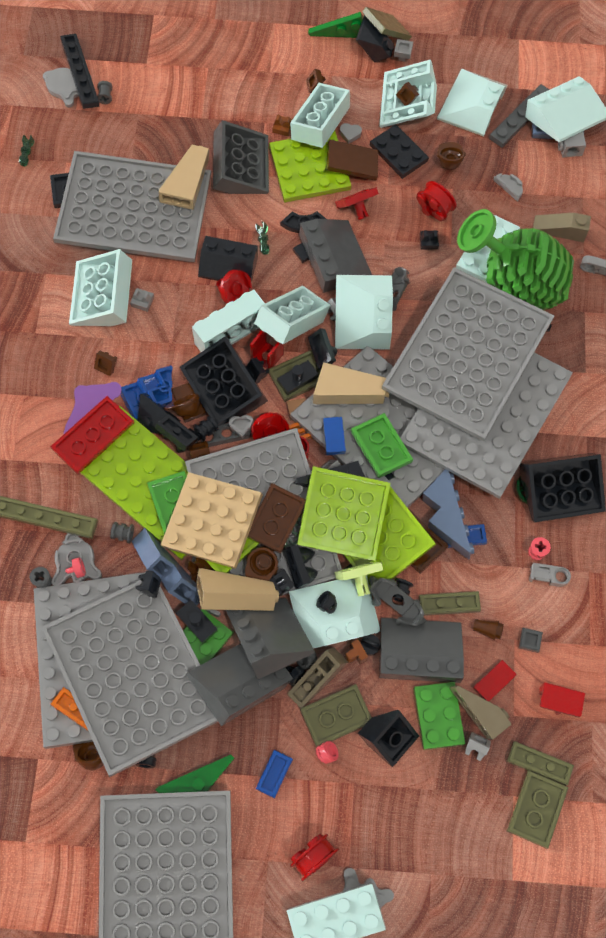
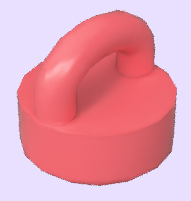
M80 557L72 559V567L67 568L65 572L67 574L74 572L77 578L84 577L86 570L83 560Z
M326 741L317 746L316 755L321 762L325 764L332 763L338 759V749L333 742Z

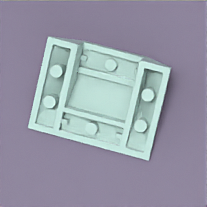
M431 60L384 72L379 125L381 128L435 113L437 84ZM409 82L419 89V96L411 105L405 106L396 94L405 83Z
M461 69L437 120L484 137L499 99H502L508 85Z
M336 275L335 347L337 349H364L366 346H370L372 349H390L393 312L392 275Z
M366 576L367 583H368V587H369V591H370V586H369L368 578H367V576ZM354 579L334 580L288 591L293 612L313 648L381 632L375 606L372 605L373 598L371 592L367 595L364 594V596H358ZM325 591H330L336 597L337 608L332 614L326 611L323 612L316 606L319 596Z

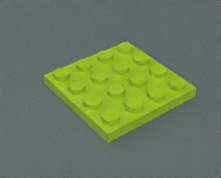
M334 131L329 139L338 141ZM291 139L269 143L284 203L351 190V182L347 174L327 170L328 141L323 148Z
M313 466L297 545L375 561L390 483Z
M390 486L376 560L371 561L347 555L345 557L353 567L370 562L382 563V571L367 574L369 586L371 587L370 576L394 579L433 548L436 543Z

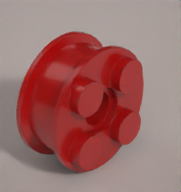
M435 181L427 182L425 190L417 193L416 199L422 207V212L426 216H433L438 221H445L448 213L454 211L457 207L453 195L444 186Z
M320 833L307 843L309 847L307 850L303 848L290 858L293 862L290 867L295 866L302 875V882L320 869L339 850V848L334 849L327 840L328 834L323 836Z

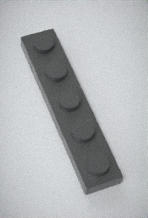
M540 84L490 134L489 139L503 148L530 121L525 117L528 99L550 89Z

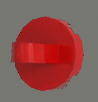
M241 270L227 272L216 283L221 298L226 304L239 299L242 294L249 292V288L252 289L251 278L246 272Z
M265 412L255 420L251 432L253 439L258 440L288 431L290 428L283 415Z

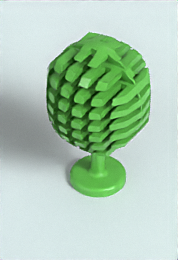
M487 209L475 211L463 222L457 236V244L460 249L467 253L477 252L485 246L491 249L487 259L488 271L486 282L542 310H548L568 300L569 288L573 280L574 260L572 255L558 240L549 234L547 235L544 231L533 228L518 229L513 231V233L509 232L496 239L493 236L496 230V218Z

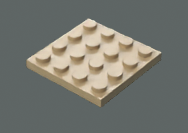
M188 472L161 546L236 569L263 494Z

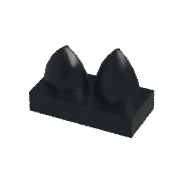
M170 414L160 420L155 427L164 439H169L175 444L178 453L187 451L198 438Z
M298 545L291 546L284 551L296 589L310 584L318 574V571L304 565L311 560L315 551L299 547Z

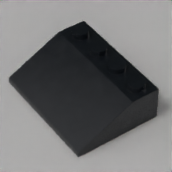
M226 336L180 366L192 389L199 395V400L206 412L215 420L218 426L229 422L230 418L234 416L241 417L253 412L268 402L242 358Z
M586 453L520 464L521 483L532 522L606 512L601 454Z

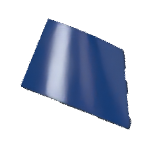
M172 365L157 369L154 374L138 378L137 382L121 387L120 395L130 415L137 421L141 393L148 394L151 400L163 407L172 402Z

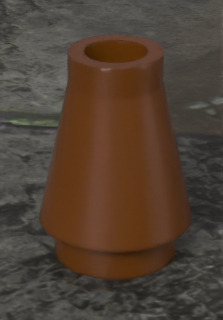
M475 619L473 631L493 640H500L504 624L494 620Z

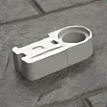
M587 255L582 258L580 268L589 273L606 275V260Z
M533 563L530 567V582L533 580L550 582L549 585L563 587L571 579L569 570L564 567ZM556 573H564L566 576V581H558L556 579Z

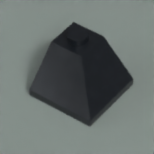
M364 15L356 41L374 63L390 58L394 47L393 42L387 35L381 34Z
M399 710L372 717L358 732L365 743L391 767L399 761L419 737L418 733Z

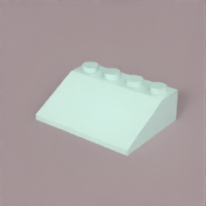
M578 76L528 99L525 117L556 141L561 142L605 121L606 107L591 84Z
M118 249L76 261L69 320L71 326H115L126 323L132 259L123 251Z

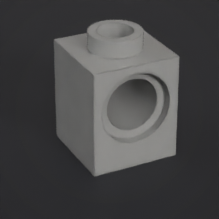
M583 131L558 142V150L561 151L562 158L582 156L586 148Z

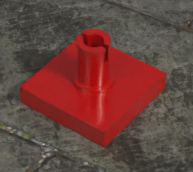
M377 187L369 188L335 201L337 208L354 205L358 220L369 216L363 201L379 193Z

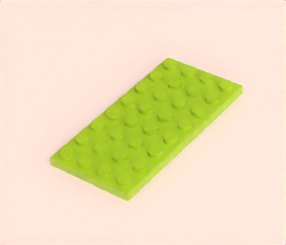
M119 406L134 420V424L80 473L139 525L146 528L161 543L164 532L147 483L185 471L187 476V467L181 457ZM168 549L181 561L187 556V554Z

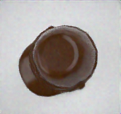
M445 142L438 147L437 157H439L443 168L447 170L458 168L466 156L462 146L456 142Z
M197 393L189 394L166 405L165 409L174 411L178 416L196 415L200 406V397Z
M259 547L247 555L246 577L270 581L279 569L277 555L269 548Z
M94 742L73 745L75 761L86 770L95 771L104 765Z

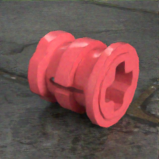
M542 537L535 538L529 547V556L533 560L540 561L550 552L549 541Z

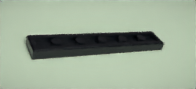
M77 34L60 36L82 108L100 107Z

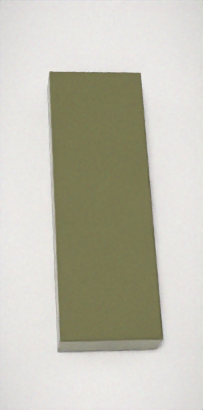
M479 591L419 595L424 616L481 612Z
M515 741L512 743L506 761L565 786L569 783L574 767L570 763Z

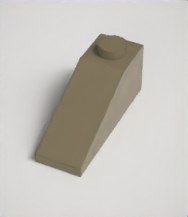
M579 213L535 215L533 229L544 231L547 235L584 242L589 231L591 216Z
M335 648L326 650L287 695L300 708H303L342 670L348 661Z
M451 686L449 688L486 739L493 740L511 725V722L508 720L510 717L503 708L460 686Z

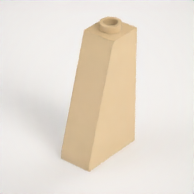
M191 145L159 189L160 203L194 210L209 161V148Z
M323 362L313 394V403L383 404L385 397L389 398L390 393L382 389V385L386 380L385 377Z
M203 568L198 570L196 587L201 609L274 611L275 603L279 600V592L275 589L273 582Z

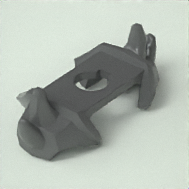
M403 267L395 268L392 274L393 294L398 292V295L393 297V311H396L407 285L410 284L408 278L409 271Z
M370 576V592L374 597L373 606H380V599L385 601L401 614L402 617L396 620L397 625L404 623L418 626L426 621L419 599L414 600L397 586V582L394 579ZM395 594H400L403 596L405 603L403 605L395 604L392 601V597Z

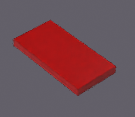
M106 396L50 447L75 473L79 474L134 424V420L111 398Z

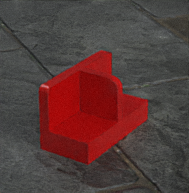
M545 682L540 686L541 708L555 711L556 715L563 713L578 718L581 717L585 693Z

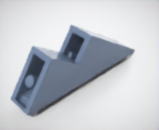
M445 469L423 493V502L436 511L429 520L428 527L469 560L471 554H474V547L467 538L469 536V529L462 520L464 519V511L457 502L460 501L458 490H454L453 484H455L454 475Z
M144 528L132 540V543L146 569L154 571L161 578L168 593L185 604L192 600L197 606L200 601L196 582L191 579V576L161 546L156 538Z

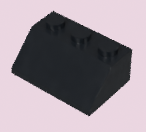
M205 236L201 249L198 277L219 281L227 272L241 270L249 275L252 283L258 260V246Z

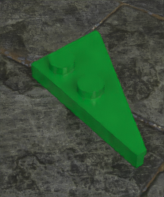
M361 12L336 19L309 28L308 34L316 37L357 38L364 16Z
M230 754L163 784L155 790L158 793L209 791L235 758Z

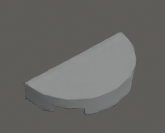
M501 173L494 176L493 180L518 202L523 193V184L520 179L513 174L502 175Z

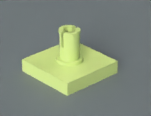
M370 562L334 573L336 580L354 579L358 596H364V594H370L366 579L367 574L382 571L383 567L381 562Z

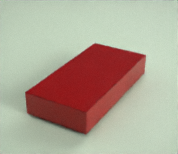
M502 660L473 689L481 698L490 701L517 674Z

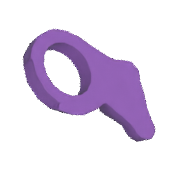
M111 382L108 384L79 385L74 390V409L66 423L64 434L106 396L112 400L118 398L122 391L121 385L117 382Z

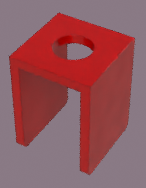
M261 330L250 343L251 359L257 357L259 361H264V368L270 369L284 355V344L277 342L275 346L267 342V333ZM264 352H269L267 360L262 357Z

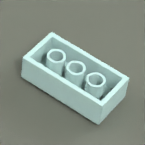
M318 83L290 123L291 140L323 148L350 108V90Z
M494 215L496 218V230L493 236L496 239L520 229L519 226ZM485 246L474 253L464 252L456 268L486 282L488 271L487 259L491 249Z
M302 285L261 305L254 324L260 327L262 331L271 335L277 342L285 344L323 323L331 305Z
M255 290L245 292L239 299L227 303L224 308L212 312L204 320L197 321L192 326L194 343L197 348L202 352L225 336L234 344L259 329L260 327L254 323L261 305L265 304Z
M373 882L287 910L294 938H362L386 930Z

